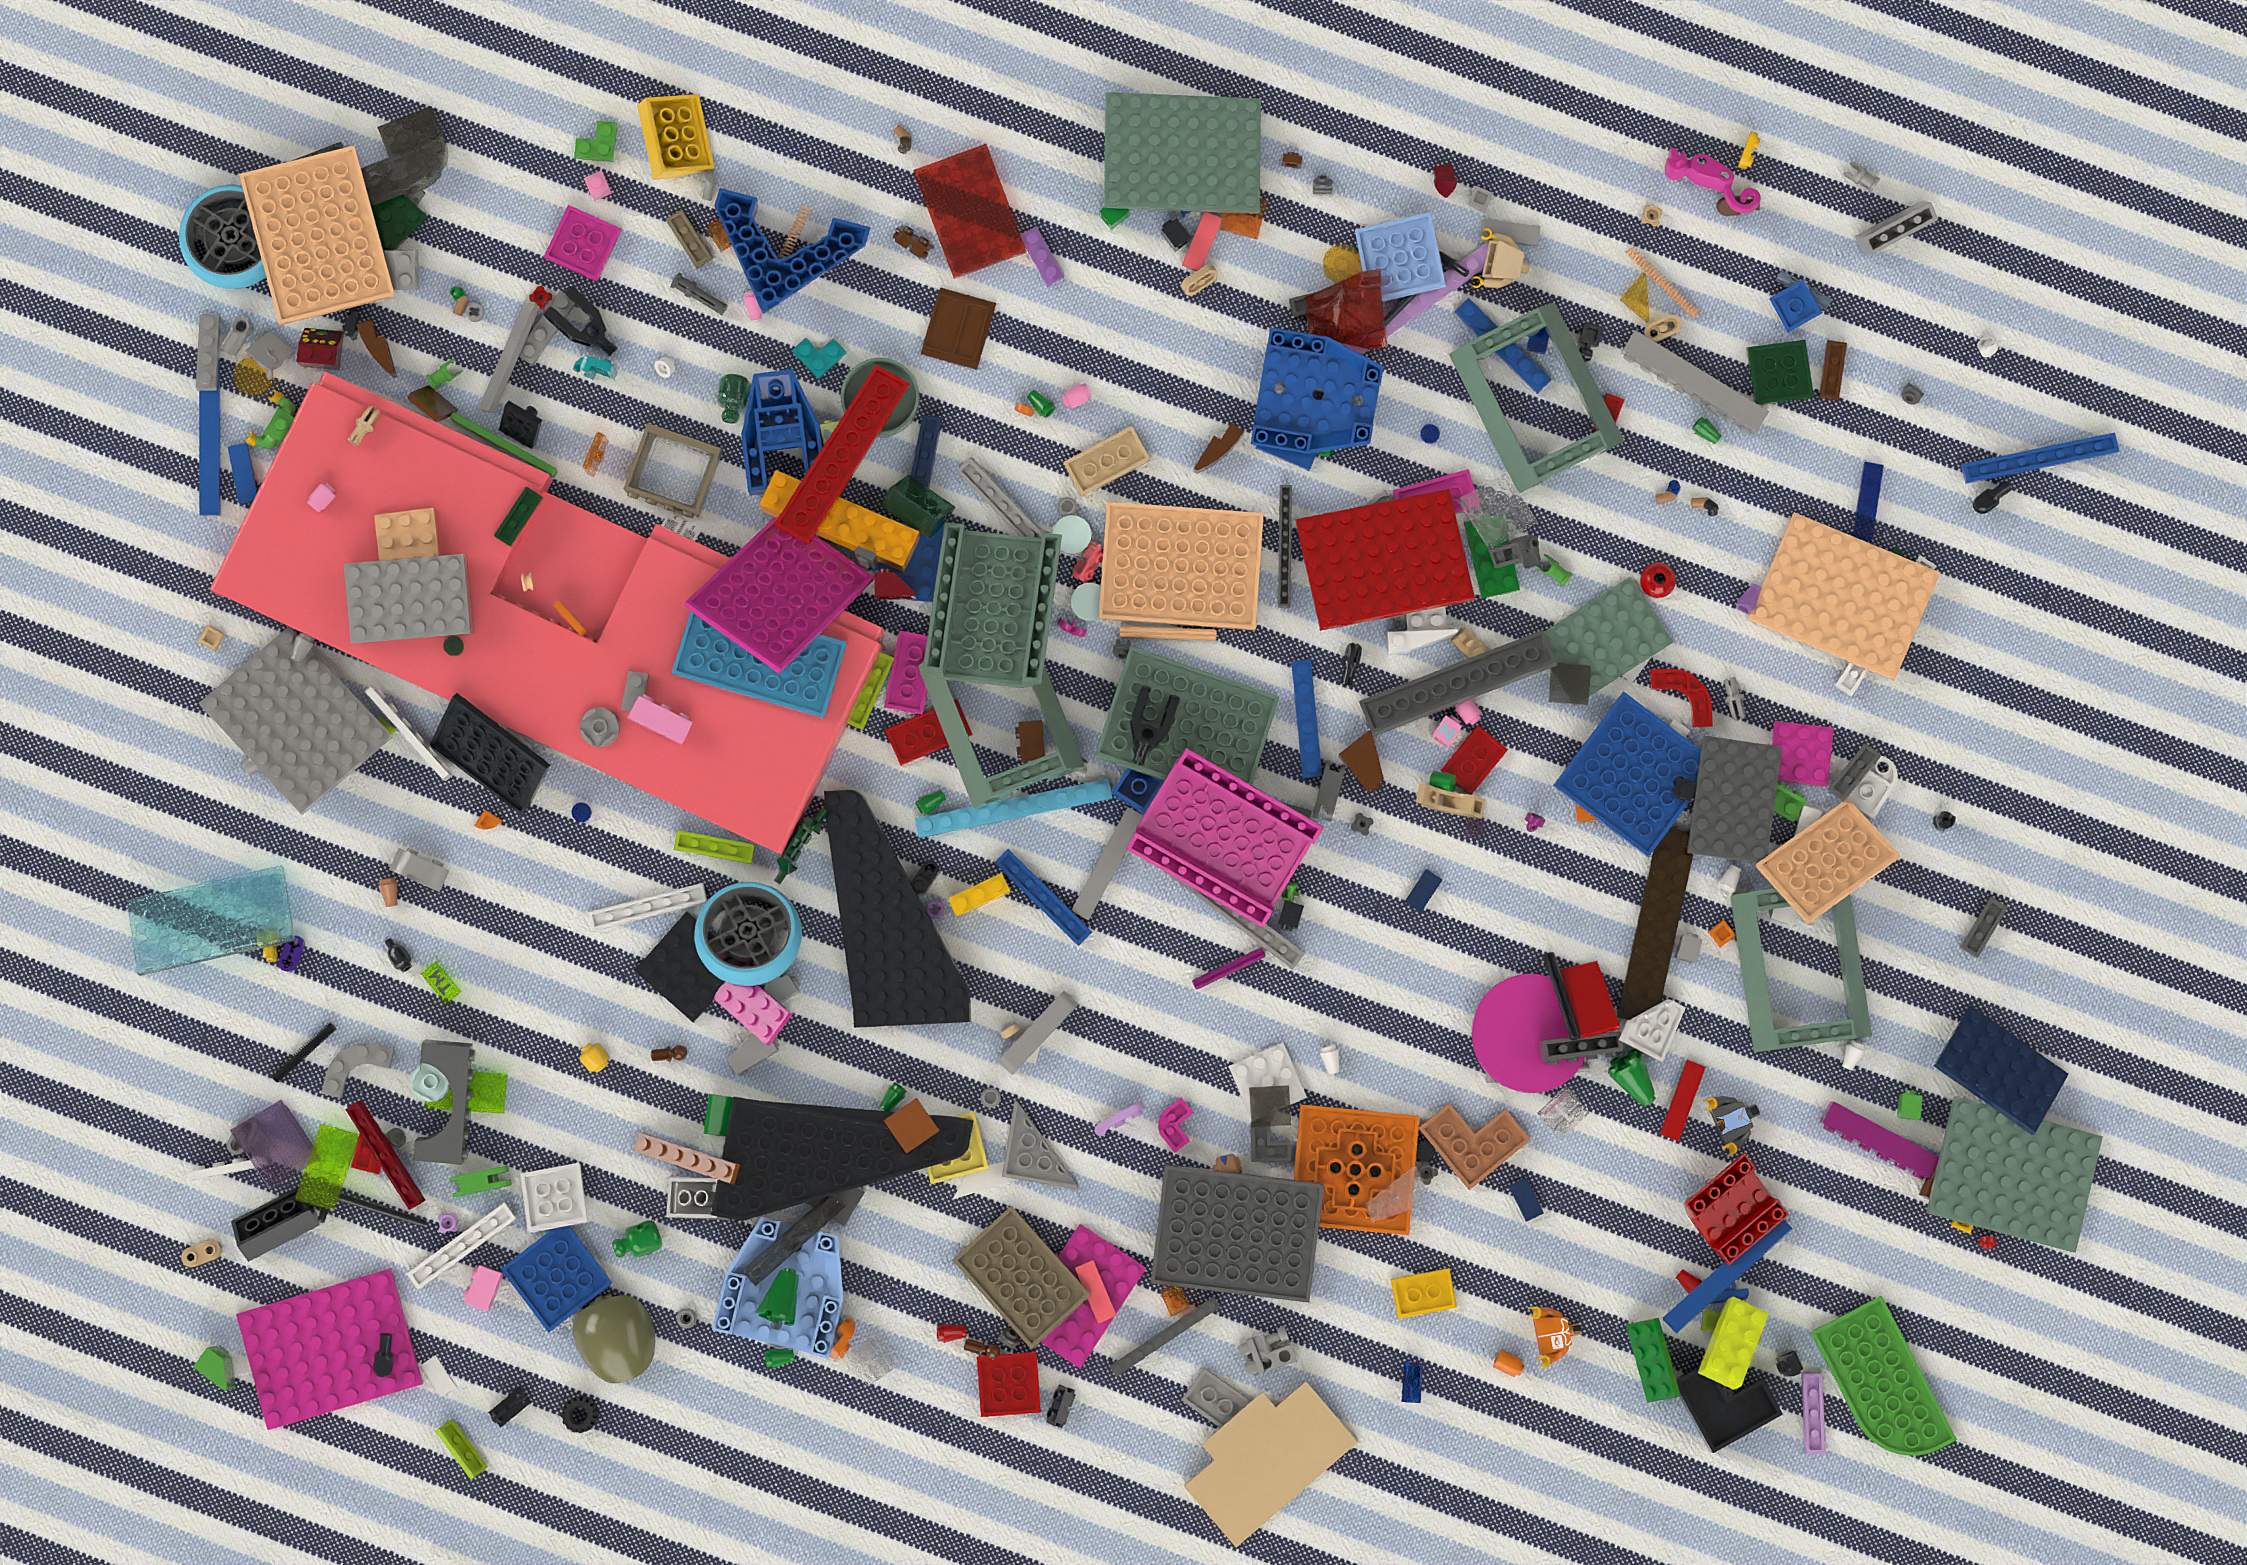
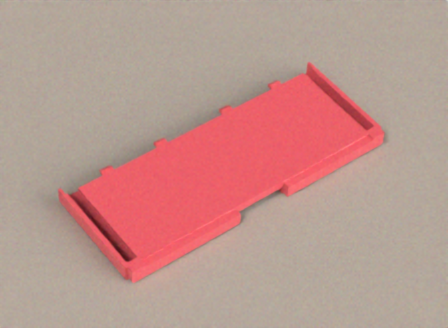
M324 371L318 384L312 382L209 590L220 597H227L450 701L452 696L458 693L496 723L768 848L781 857L786 851L791 837L796 834L799 823L802 822L844 734L848 725L847 722L865 684L874 669L880 653L883 652L881 642L885 636L884 629L847 611H843L820 633L821 635L847 642L825 719L672 675L673 666L690 614V610L684 607L685 602L731 558L658 524L655 525L650 537L647 539L547 493L553 481L549 474ZM369 406H375L372 414L378 408L380 415L372 426L374 430L369 433L367 432L359 446H355L354 443L347 440L357 426L355 421L357 418L362 417ZM320 483L322 485L327 483L336 490L333 493L336 497L324 510L322 509L320 512H317L307 501ZM527 486L541 495L543 500L510 547L493 535ZM434 508L440 556L467 554L474 633L351 643L344 564L379 561L374 515ZM532 573L534 590L527 589L524 592L521 574L528 575ZM557 600H560L586 629V633L582 637L554 607L553 604ZM628 670L649 674L645 695L653 698L654 704L659 706L661 703L672 708L671 712L677 715L681 712L690 717L689 721L693 723L683 744L680 745L628 719L627 717L630 712L621 710ZM593 708L609 709L616 715L619 721L620 731L617 738L612 744L605 747L589 745L580 733L582 716Z

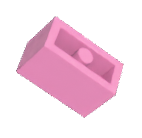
M484 1265L474 1268L471 1279H473L472 1285L467 1287L464 1298H466L465 1303L485 1311H490L504 1273Z

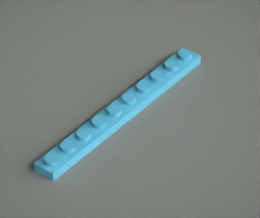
M1105 779L997 801L977 809L968 807L915 818L918 837L924 838L1112 799L1109 780Z

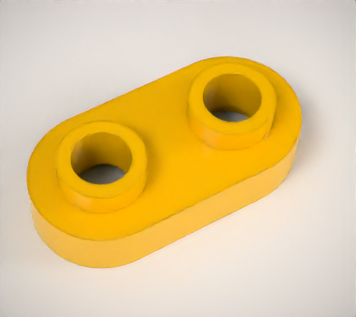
M1750 132L1738 164L1739 168L1745 170L1746 167H1751L1754 156L1751 155L1753 149L1757 150L1761 140L1758 138V133Z

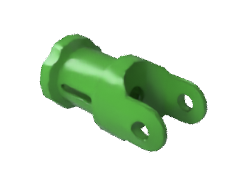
M456 359L441 365L440 369L433 374L426 375L435 390L447 380L451 381L463 372L461 370L454 375L448 373L447 366Z
M1544 554L1552 562L1551 568L1545 570L1539 565L1536 567L1548 577L1554 578L1563 587L1573 573H1568L1559 566L1560 563L1549 555Z

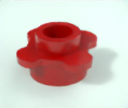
M538 286L533 294L529 296V300L535 302L540 307L539 309H544L545 304L553 298L552 294L546 292L543 286Z
M1979 1236L1980 1242H1977V1244L1982 1245V1249H1994V1245H1999V1243H1996V1237Z

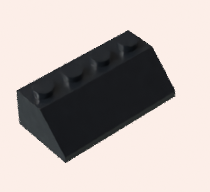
M303 1185L231 1221L237 1247L248 1262L320 1225L317 1221V1212Z

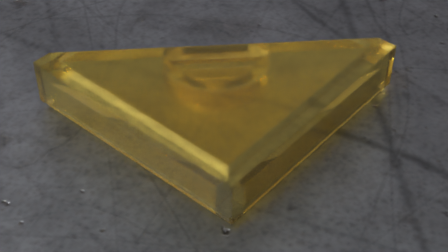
M1643 272L1620 298V301L1648 323L1650 316L1646 273Z

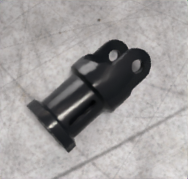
M1943 811L1933 818V825L1939 831L1951 828L1956 822V816L1947 811Z

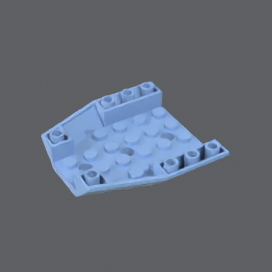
M761 1217L726 1272L712 1330L783 1346L829 1359L844 1300L839 1236ZM794 1240H799L802 1244V1248L798 1252H794L791 1249V1243ZM790 1268L795 1270L799 1276L795 1323L793 1326L784 1325L785 1321H782L781 1329L775 1330L771 1326V1321L759 1317V1314H756V1310L779 1271Z

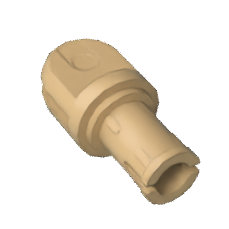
M369 406L362 417L356 419L357 426L347 439L349 442L354 443L355 446H359L367 432L369 433L374 430L372 426L380 415L378 408L372 414L375 406Z

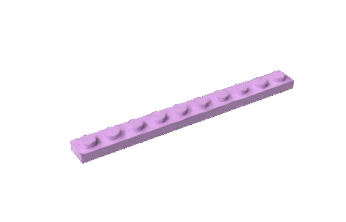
M1489 242L1458 263L1469 270L1467 277L1462 276L1453 269L1447 270L1444 273L1446 287L1418 293L1384 329L1378 323L1389 312L1344 342L1343 345L1363 355L1482 272Z

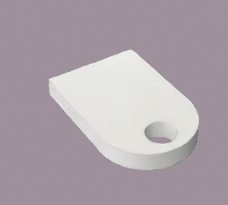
M1881 756L1848 796V799L1858 810L1870 819H1874L1897 782L1898 774L1893 762ZM1879 762L1886 763L1888 769L1885 773L1878 771L1877 765Z

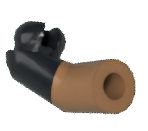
M1691 498L1692 508L1704 507L1708 510L1707 513L1711 517L1718 514V504L1710 498Z

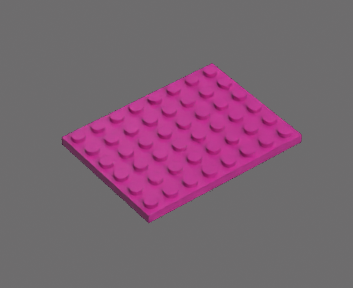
M774 517L685 602L684 607L780 674L873 582L874 576L816 535L808 546L774 527V524L778 518Z
M392 1268L236 1314L267 1430L423 1384ZM380 1333L393 1334L391 1342V1352L394 1354L393 1369L389 1376L381 1378L373 1371L374 1353L379 1350Z

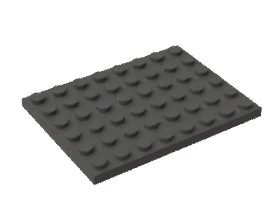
M1165 1164L1150 1283L1309 1303L1324 1183Z

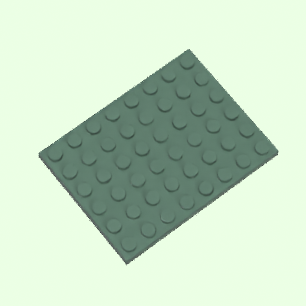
M1106 92L1104 208L1259 214L1261 99Z
M1130 646L1094 757L1165 780L1176 760L1188 748L1252 785L1279 696ZM1145 685L1150 687L1151 691L1141 718L1143 724L1159 728L1170 694L1178 696L1180 699L1168 735L1153 750H1148L1145 764L1141 766L1138 765L1140 757L1137 764L1132 762L1137 746L1133 744L1130 720L1141 686ZM1143 732V733H1142V736H1143L1145 739H1151V738H1152L1151 735H1150V733H1148V732Z
M1954 1096L1926 1213L2076 1253L2103 1136L2045 1120L2042 1121L2036 1133L2031 1135L1990 1105Z

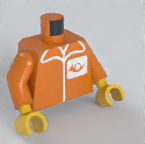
M1528 1307V1309L1533 1310V1315L1528 1316V1318L1533 1319L1539 1354L1541 1355L1536 1358V1361L1541 1359L1543 1362L1539 1369L1546 1368L1568 1352L1569 1346L1572 1345V1336L1582 1335L1580 1323L1568 1325L1567 1317H1563L1561 1312L1550 1307Z

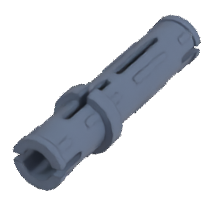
M1781 270L1775 281L1788 288L1800 280ZM1809 286L1819 306L1826 310L1832 299L1817 291V288Z

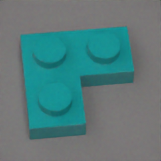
M804 338L792 350V353L818 380L847 354L845 349L834 338L820 351L807 338Z

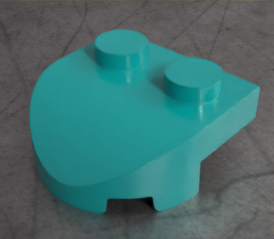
M582 357L573 366L575 372L582 370L585 372L584 376L594 380L596 373L615 379L617 374L614 365L611 364L612 361L600 357V360L594 357Z

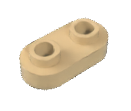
M1205 265L1192 275L1186 277L1182 282L1181 288L1186 295H1194L1213 283L1218 277V271L1213 265Z
M1667 315L1648 324L1644 330V336L1658 343L1678 333L1682 325L1681 320L1676 315ZM1673 323L1674 328H1668L1667 324ZM1655 331L1657 336L1652 337L1650 332Z
M208 1240L185 1249L181 1259L184 1265L196 1267L219 1258L222 1253V1247L219 1242ZM210 1246L213 1248L212 1254H209L207 1252V1249ZM191 1253L194 1254L193 1261H190L188 1259V1256Z

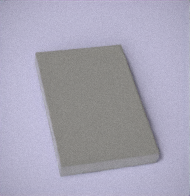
M1203 1367L1181 1399V1401L1220 1428L1252 1401L1205 1367Z

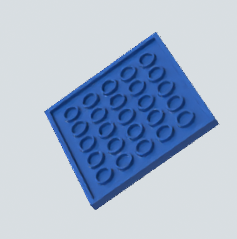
M1623 691L1553 784V787L1643 855L1649 857L1689 803L1671 797L1677 777L1692 782L1697 781L1701 749Z

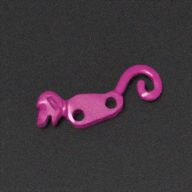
M1670 148L1664 167L1665 175L1670 180L1675 181L1686 176L1696 185L1724 193L1729 207L1739 213H1749L1758 207L1761 195L1753 188L1744 189L1739 198L1741 203H1745L1747 197H1751L1753 199L1751 203L1741 204L1736 201L1731 189L1734 174L1729 168L1706 154H1698L1688 160L1684 151L1679 155L1677 149ZM1698 158H1704L1706 163L1702 164L1697 160ZM1727 172L1729 174V177L1726 178L1723 175H1721V173Z

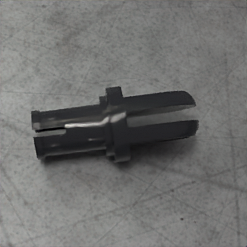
M2003 481L1993 490L1986 489L1979 494L1973 501L1975 512L1986 514L1999 505L2000 498L2012 490L2010 484L2007 481Z
M1352 642L1347 645L1344 659L1341 661L1344 670L1340 684L1353 686L1355 670L1361 666L1362 647L1358 643Z
M380 1333L379 1350L374 1353L373 1371L381 1378L389 1376L393 1369L394 1354L391 1352L393 1334Z

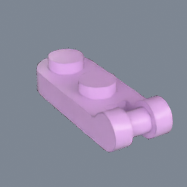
M1139 1101L1101 1122L1095 1127V1134L1103 1136L1106 1133V1129L1114 1125L1116 1129L1125 1124L1124 1119L1132 1116L1134 1119L1143 1114L1142 1109L1145 1108L1143 1103Z

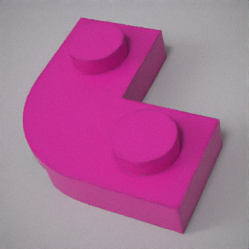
M1182 1097L1164 1110L1158 1121L1159 1133L1174 1153L1190 1141L1178 1126L1194 1113Z

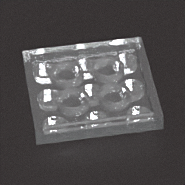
M1507 473L1458 499L1488 549L1501 544L1537 523V520Z

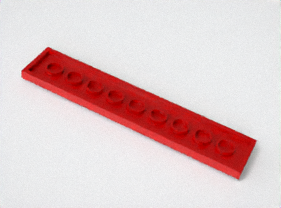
M877 365L874 366L776 520L774 527L809 546L909 388L910 384Z

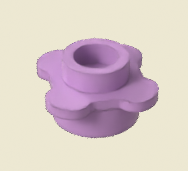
M452 1212L449 1215L440 1214L438 1216L439 1231L441 1233L458 1231L457 1214Z

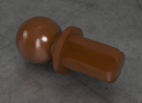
M676 1045L672 1050L670 1046L664 1049L651 1050L652 1061L667 1060L671 1062L672 1058L681 1061L687 1056V1049L682 1045Z
M966 1339L964 1350L977 1353L979 1356L984 1353L989 1358H996L1000 1355V1348L996 1344L985 1346V1341L982 1343L971 1339Z

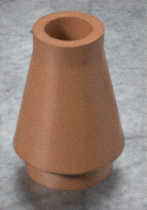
M395 877L379 880L380 885L378 887L386 907L398 905V882H395Z

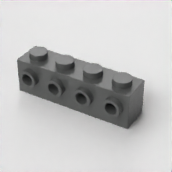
M1621 1031L1602 1033L1582 1039L1580 1037L1573 1041L1570 1038H1561L1538 1042L1541 1062L1547 1061V1065L1559 1064V1060L1566 1059L1568 1063L1578 1061V1057H1586V1060L1598 1059L1597 1055L1605 1054V1058L1615 1057L1617 1052L1623 1051V1044L1619 1040Z

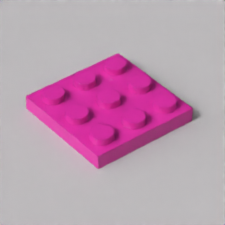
M568 205L544 254V259L598 282L622 229Z
M1774 721L1771 745L1782 747L1778 781L1827 787L1834 728Z

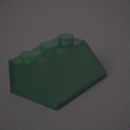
M907 475L889 488L881 505L890 514L895 515L906 525L911 526L927 538H930L940 530L956 508L910 475Z

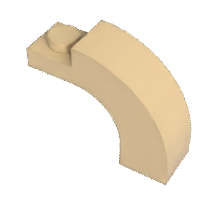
M1423 783L1419 784L1416 803L1426 808L1482 819L1486 799L1475 795L1450 792Z

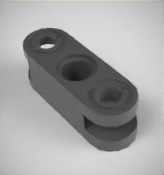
M1327 760L1312 817L1318 819L1321 805L1329 808L1325 821L1331 822L1346 765L1342 764L1339 772L1330 770L1331 761Z

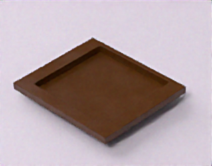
M940 287L921 355L977 370L996 303Z

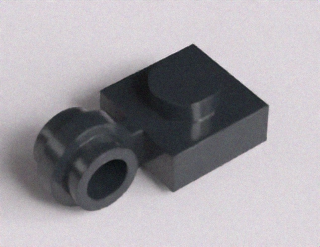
M1586 322L1582 324L1578 340L1579 343L1585 344L1584 347L1579 349L1584 362L1590 361L1592 358L1593 350L1590 349L1591 346L1599 347L1603 328Z

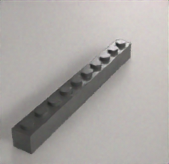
M1280 485L1278 608H1290L1292 485Z
M1214 1297L1210 1298L1109 1367L1116 1377L1220 1308Z

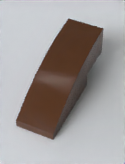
M372 320L356 324L359 334L372 357L389 375L396 378L397 374L387 339L384 336L378 338L376 327Z
M1231 423L1221 439L1213 436L1194 467V473L1198 474L1207 470L1228 455L1244 435V430Z

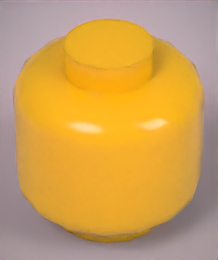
M588 1043L581 1049L583 1053L580 1055L579 1060L588 1071H595L597 1073L609 1064V1054L601 1044L595 1043L592 1045Z

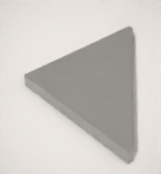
M1014 1101L1002 1177L1078 1189V1185L1018 1101Z

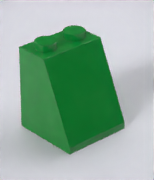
M709 1094L704 1134L726 1137L733 1097Z

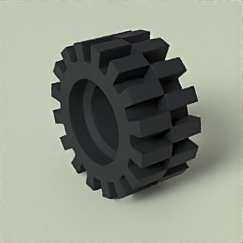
M585 1396L571 1398L561 1410L563 1425L565 1424L566 1428L574 1433H583L592 1429L599 1418V1410L596 1407V1403ZM576 1407L586 1409L588 1416L584 1422H576L573 1419L572 1413Z

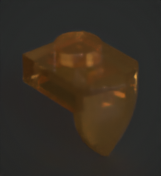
M1167 1286L1161 1292L1160 1297L1163 1298L1171 1316H1175L1190 1307L1181 1287Z

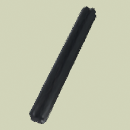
M1545 953L1544 959L1569 1038L1572 1041L1580 1038V1032L1555 953Z

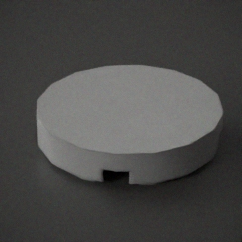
M593 708L587 711L580 721L582 738L589 745L595 747H605L612 744L620 731L616 715L606 708Z

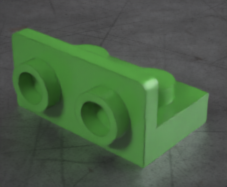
M1778 781L1774 813L1794 823L1807 800L1803 798V794L1795 790L1793 792L1787 790V786Z

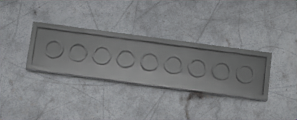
M1541 630L1360 700L1359 704L1374 737L1558 665L1544 631Z

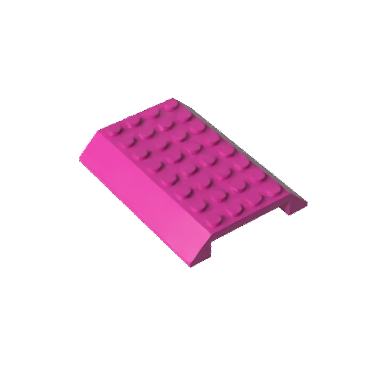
M1186 748L1174 763L1138 823L1126 850L1257 925L1264 927L1273 912V906L1311 844H1315L1324 826Z

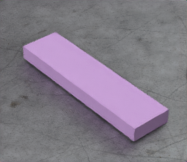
M1822 1372L1801 1373L1804 1454H1826Z

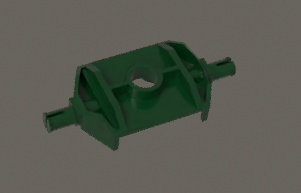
M820 807L815 817H804L803 823H799L800 828L791 837L786 851L777 859L780 871L774 879L775 882L781 885L786 875L798 869L792 864L793 861L798 860L803 845H807L811 840L812 831L820 835L821 822L828 811Z

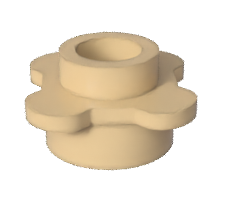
M1646 205L1641 222L1643 224H1652L1653 227L1658 226L1660 223L1659 218L1663 213L1662 210Z

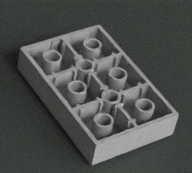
M467 554L344 564L351 643L474 633Z

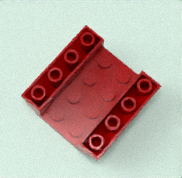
M1746 1153L1740 1155L1684 1202L1686 1214L1707 1244L1728 1265L1789 1215L1781 1202L1770 1195L1754 1172L1756 1167Z

